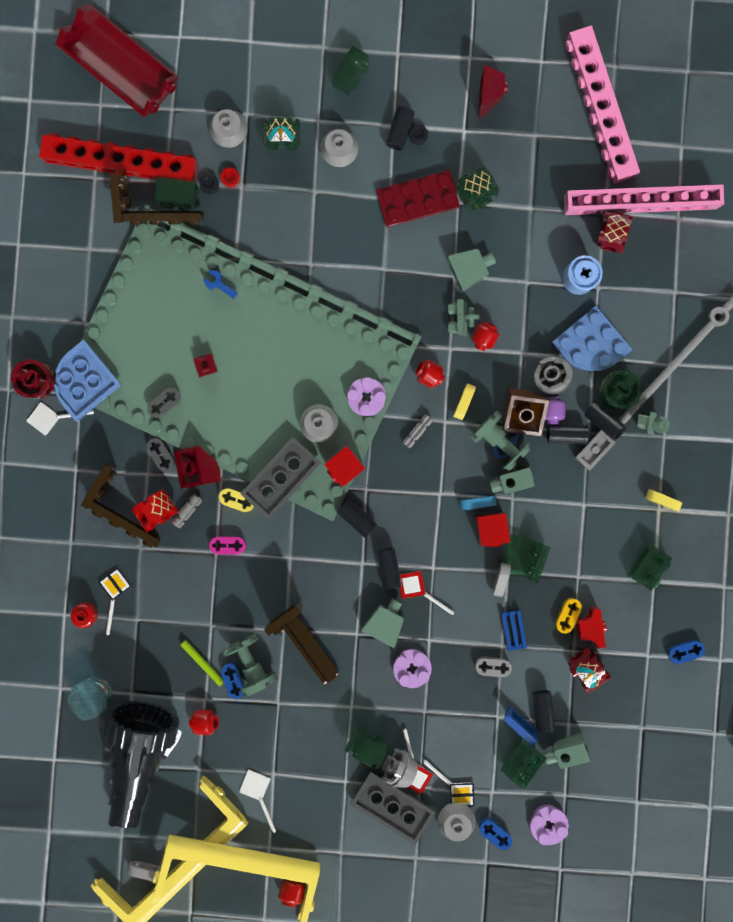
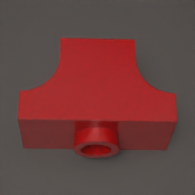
M590 607L587 616L576 621L578 638L581 641H593L594 646L597 648H606L604 632L607 629L605 621H602L601 609Z

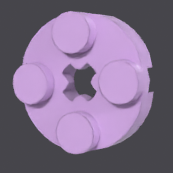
M366 377L356 380L350 386L347 398L350 408L356 414L373 416L384 407L386 395L384 387L380 382ZM364 392L367 394L370 392L372 394L370 396V402H368L367 400L364 402L362 401V394Z
M417 649L402 651L393 664L396 680L402 686L408 688H417L429 681L432 670L429 658ZM411 663H413L414 666L418 667V669L415 670V673L407 671V668L410 667Z
M542 805L535 809L529 822L532 835L542 845L557 844L568 835V819L561 809L553 805ZM548 820L551 823L554 822L551 829L544 828Z

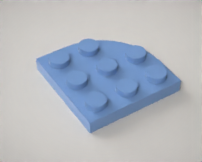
M597 306L593 307L551 342L553 347L570 365L586 371H600L609 368L633 350Z
M82 340L61 359L56 369V381L54 384L56 395L62 406L76 422L122 386L85 340Z

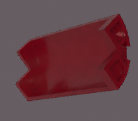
M91 4L79 7L73 24L60 28L55 45L143 117L150 113L152 115L155 114L160 107L159 105L169 94L176 90V82L179 76Z

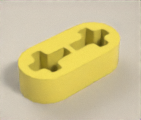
M466 384L453 417L463 420L475 392V386Z
M227 488L219 494V500L225 506L242 512H248L254 508L252 504L247 506L246 509L243 508L244 504L239 503L238 500L246 499L239 491ZM231 492L230 496L236 498V500L226 502V498L223 495Z
M648 489L645 499L679 512L682 506V502Z

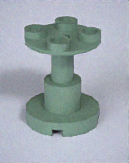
M496 410L476 430L477 432L472 434L470 439L477 443L481 438H484L493 447L497 445L510 457L502 467L503 470L507 469L510 471L517 464V458L519 456L523 458L530 451V441H527L517 449L505 437L507 433L497 424L502 415Z
M255 633L246 637L244 641H237L223 650L224 656L238 652L245 667L242 672L248 683L240 689L244 697L265 689L266 685H268L267 682L273 684L278 680L275 671L265 674L260 662L255 663L248 648L249 645L259 639Z

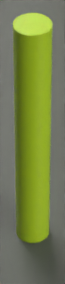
M186 640L180 645L219 687L224 683L218 673Z

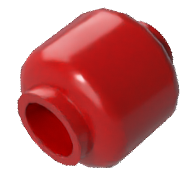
M486 321L477 324L471 336V340L475 343L474 347L481 351L492 349L500 335L497 331L498 327Z
M431 360L421 361L415 371L417 381L429 388L441 385L445 378L443 367Z
M82 602L76 605L70 614L71 621L79 628H87L93 625L98 619L97 607L90 602Z
M196 710L189 718V727L195 735H212L219 726V718L212 710Z
M283 880L278 894V898L282 901L281 904L289 907H296V905L301 904L305 885L297 881Z

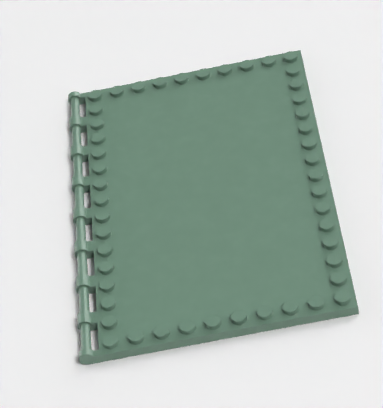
M145 204L142 211H156L148 204ZM148 221L136 225L81 341L85 340L122 384L95 408L180 449L200 446L218 462L220 468L249 482L294 437L321 464L288 500L334 521L337 515L336 512L340 509L353 479L342 487L339 482L335 483L327 473L328 469L324 464L346 446L362 463L422 335L414 334L393 324V321L383 316L380 318L359 308L356 303L338 298L324 291V288L316 284L311 285L289 274L290 272L280 267H273L255 258V255L249 252H242L231 247L211 234L208 236L187 226L184 221H180L178 225H170L169 231L157 225H150ZM161 221V222H163V223L169 225V224H168V221ZM183 232L205 242L204 248L182 238ZM217 249L239 258V263H234L216 254ZM251 265L274 275L273 281L251 271ZM210 270L220 272L222 274V282L238 292L235 299L219 288L210 290L206 287L203 279L211 283L216 280L209 273ZM287 281L308 291V296L306 297L285 287V282ZM320 297L344 308L342 314L318 303ZM354 314L377 324V329L375 330L352 319ZM390 330L413 341L411 346L388 336V331ZM212 353L218 372L199 378L193 359ZM369 377L377 380L384 387L386 395L385 404L376 415H358L350 408L347 394L350 386L358 379ZM167 388L177 389L181 394V400L175 407L161 418L149 415L147 408L152 400ZM169 392V398L165 402L167 403L169 400L175 401L174 396L176 393ZM364 392L362 394V401L364 402L367 400L368 402H370V396L372 394L370 392L368 394ZM162 403L159 406L154 405L153 413H160V408L164 404ZM316 404L330 407L338 418L336 434L330 440L323 443H315L308 440L300 429V418L303 412L308 407ZM296 458L289 461V467L293 470L297 469L300 465L299 460ZM281 472L276 475L277 483L283 484L286 482L287 477L284 473ZM271 487L264 488L273 493V489Z

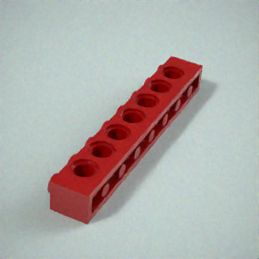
M55 133L42 135L39 158L45 163L107 173L126 170V175L189 186H195L198 162L193 156L188 154L176 156L169 151L157 153L154 149L150 148L138 150L135 146L131 145L119 147L118 144L112 142L100 144L99 141L93 139L81 141L78 137L69 136L68 138H62L61 135ZM61 147H67L64 153H59ZM80 150H86L83 156H78ZM105 152L102 159H97L99 153ZM119 155L124 156L121 162H116V158ZM136 159H143L140 165L134 164ZM155 162H162L159 168H153ZM174 165H181L178 171H172Z

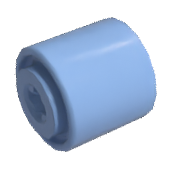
M583 255L575 258L566 266L563 272L562 280L565 288L577 295L588 293L602 279L603 271L601 264L591 256ZM582 268L588 270V278L580 275Z

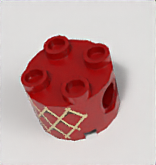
M164 489L146 498L147 500L140 502L132 509L146 532L151 531L158 524L165 523L170 517L179 512Z

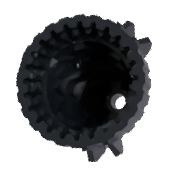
M138 700L118 702L109 707L106 717L99 721V733L106 752L111 753L108 769L111 770L109 784L112 786L108 805H111L108 822L111 827L136 828L138 826L149 789L151 790L153 786L155 771H159L161 757L166 759L181 737L182 732L178 729V716L172 710L162 705Z

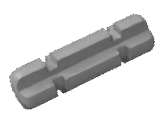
M424 415L421 422H418L409 433V437L407 436L404 439L403 444L411 448L415 443L414 441L418 440L427 429L426 427L432 423V418Z
M196 494L191 496L189 499L191 501H187L179 511V515L175 516L172 520L176 527L181 528L183 526L184 520H188L196 510L195 507L199 506L202 502L201 497Z

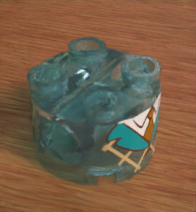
M88 677L83 679L71 690L68 696L71 711L81 720L99 717L110 706L112 690L110 685L102 678Z

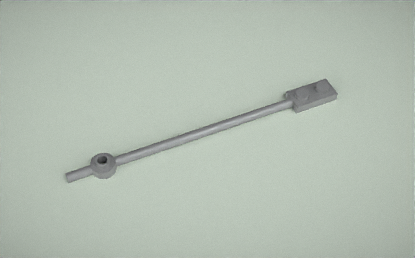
M733 296L723 307H716L709 312V322L640 395V398L637 399L638 401L633 406H630L619 418L623 424L632 417L714 327H720L728 322L729 311L733 307ZM716 314L720 316L719 321L715 319ZM600 430L576 455L575 459L590 471L616 442Z

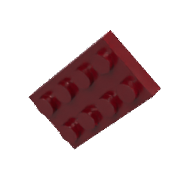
M450 170L376 190L386 228L460 208Z

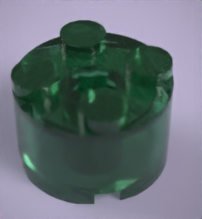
M360 726L359 729H355L344 750L347 753L351 750L353 752L352 757L369 767H372L374 764V768L378 769L389 749L388 743L378 735L374 738L368 729Z

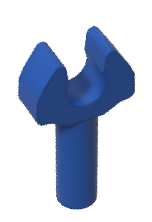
M209 271L216 278L215 282L211 283L203 279L206 287L210 290L219 288L233 299L238 295V292L222 282V274L218 271Z

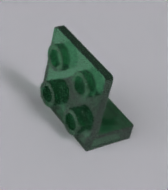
M511 533L510 542L506 545L501 563L511 565V574L538 584L551 547Z

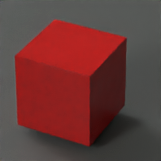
M348 446L324 464L328 469L327 473L335 483L339 482L342 487L366 469Z
M499 512L475 516L478 544L480 546L497 547L502 546V543L510 542L506 513Z

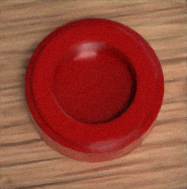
M227 167L221 172L220 179L224 186L234 188L240 182V175L235 168Z

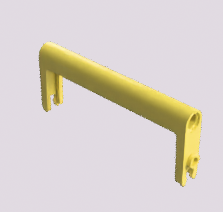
M203 775L199 787L227 817L203 841L227 845L248 825V821L225 796L223 789L219 786L216 787ZM182 860L167 874L161 899L155 903H152L154 888L134 907H131L103 878L100 880L95 879V884H92L91 887L101 898L102 903L107 907L109 906L123 922H147L206 864Z
M169 834L159 871H155L153 878L155 888L152 903L161 899L172 859L305 883L303 901L300 904L297 920H300L299 922H307L309 913L314 909L315 901L313 897L319 878L320 863Z

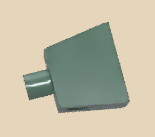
M479 249L450 255L447 258L461 293L486 278L489 274L487 267L496 263L492 253L481 256Z
M527 466L500 474V479L490 482L493 493L504 490L505 494L534 487L535 481L531 467ZM514 479L515 484L508 485L507 480Z
M392 598L388 607L380 604L363 625L362 632L395 648L404 621V616L398 613L402 603Z
M582 732L554 742V751L544 753L547 765L558 762L560 769L590 762L589 749Z

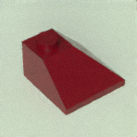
M484 66L480 78L478 118H482L502 100L504 93L508 91V81H505V74L489 66Z
M200 446L174 451L180 489L221 481L218 462Z

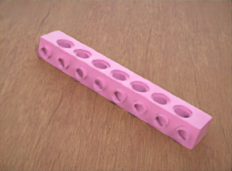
M592 25L570 32L565 41L567 52L571 53L572 68L574 71H577L578 86L580 89H583V101L585 106L589 108V119L591 124L595 126V137L602 147V159L608 165V177L610 180H613V184L634 178L640 173ZM579 49H585L587 54L580 53ZM585 67L592 68L593 72H587ZM591 85L598 86L599 91H594ZM597 103H602L605 109L598 108ZM603 121H608L611 127H605ZM609 139H614L617 142V146L611 145ZM615 157H620L623 164H618L615 161Z
M724 185L567 191L564 195V215L605 214L606 211L639 213L715 210L724 205Z

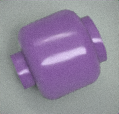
M545 397L550 400L545 418L547 424H559V420L565 419V402L561 400V397Z

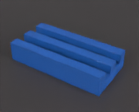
M518 609L502 612L501 617L507 650L527 648L521 611ZM514 615H517L522 644L518 642ZM506 616L510 617L515 644L512 646Z
M510 706L505 711L503 720L532 746L537 742L539 732Z

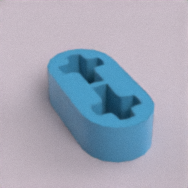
M495 495L460 500L461 510L497 505Z

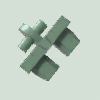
M463 299L457 300V303L448 304L449 315H457V322H449L448 331L460 336H468V327H474V320H479V315H474V308H468V302Z
M650 412V416L639 415L637 427L647 429L648 434L655 435V431L660 434L666 433L670 428V422L666 417H658L657 413Z

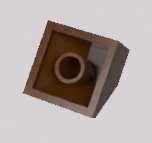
M508 387L504 405L503 430L506 432L541 436L550 400L528 390Z

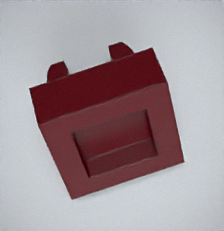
M212 353L193 359L199 378L218 372Z

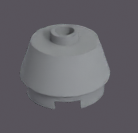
M221 110L211 119L209 126L210 135L222 147H236L246 137L247 122L243 115L235 110Z
M332 130L321 141V155L328 164L335 167H345L351 164L357 157L358 142L355 136L347 130Z
M547 357L540 361L535 370V383L541 391L548 394L563 392L571 383L573 376L572 368L562 358Z
M322 404L312 405L303 412L300 418V429L308 440L315 443H323L330 440L336 434L338 418L330 407Z
M394 749L395 753L392 756L388 755L382 766V770L385 771L382 780L389 787L407 788L413 783L417 775L418 763L406 750Z
M449 803L439 813L437 823L443 836L453 841H463L474 831L476 819L473 811L468 806L462 803Z

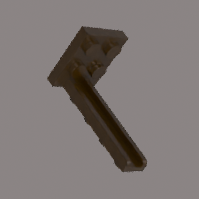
M117 170L110 174L114 223L130 222L131 225L142 224L141 222L149 221L150 225L161 224V221H168L169 225H178L180 221H188L189 225H197L199 221L204 219L203 211H129V207H131V196L128 195L127 187L130 186L129 175H126V170Z
M112 463L106 464L81 503V506L91 509V513L98 518L104 517L110 520L108 523L113 527H122L126 530L125 533L133 538L139 537L143 540L142 543L150 548L153 546L157 548L161 541L160 537L150 531L146 532L140 525L97 501L102 498L107 490L104 487L106 483L109 484L117 473L114 471L117 466Z
M298 600L290 608L280 613L279 616L269 621L264 630L269 636L272 633L277 635L284 629L318 678L326 685L339 676L340 672L301 620L300 615L303 605Z

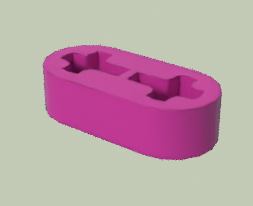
M218 536L213 538L209 544L210 550L214 554H241L247 546L246 541L242 537ZM220 540V543L226 544V547H221L220 550H217V547H214L213 544ZM236 540H239L243 547H240L239 551H237L236 547H230V544H234Z

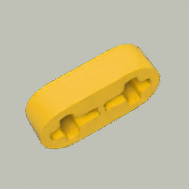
M568 598L563 603L556 618L555 627L561 633L571 632L581 613L582 605L575 598ZM575 602L577 609L572 610L569 615L570 608L568 605ZM568 617L567 623L569 626L562 629L560 622H564Z

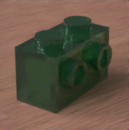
M352 45L332 77L333 86L349 96L352 90H355L359 85V79L362 74H365L370 67L369 55Z
M157 177L154 200L160 205L159 207L164 209H171L172 206L179 207L181 211L196 210L199 187L196 182Z
M647 545L627 577L652 591L653 588H657L660 584V577L663 572H667L670 568L672 558L654 546Z
M522 739L500 770L512 782L525 789L547 758L534 746H531Z

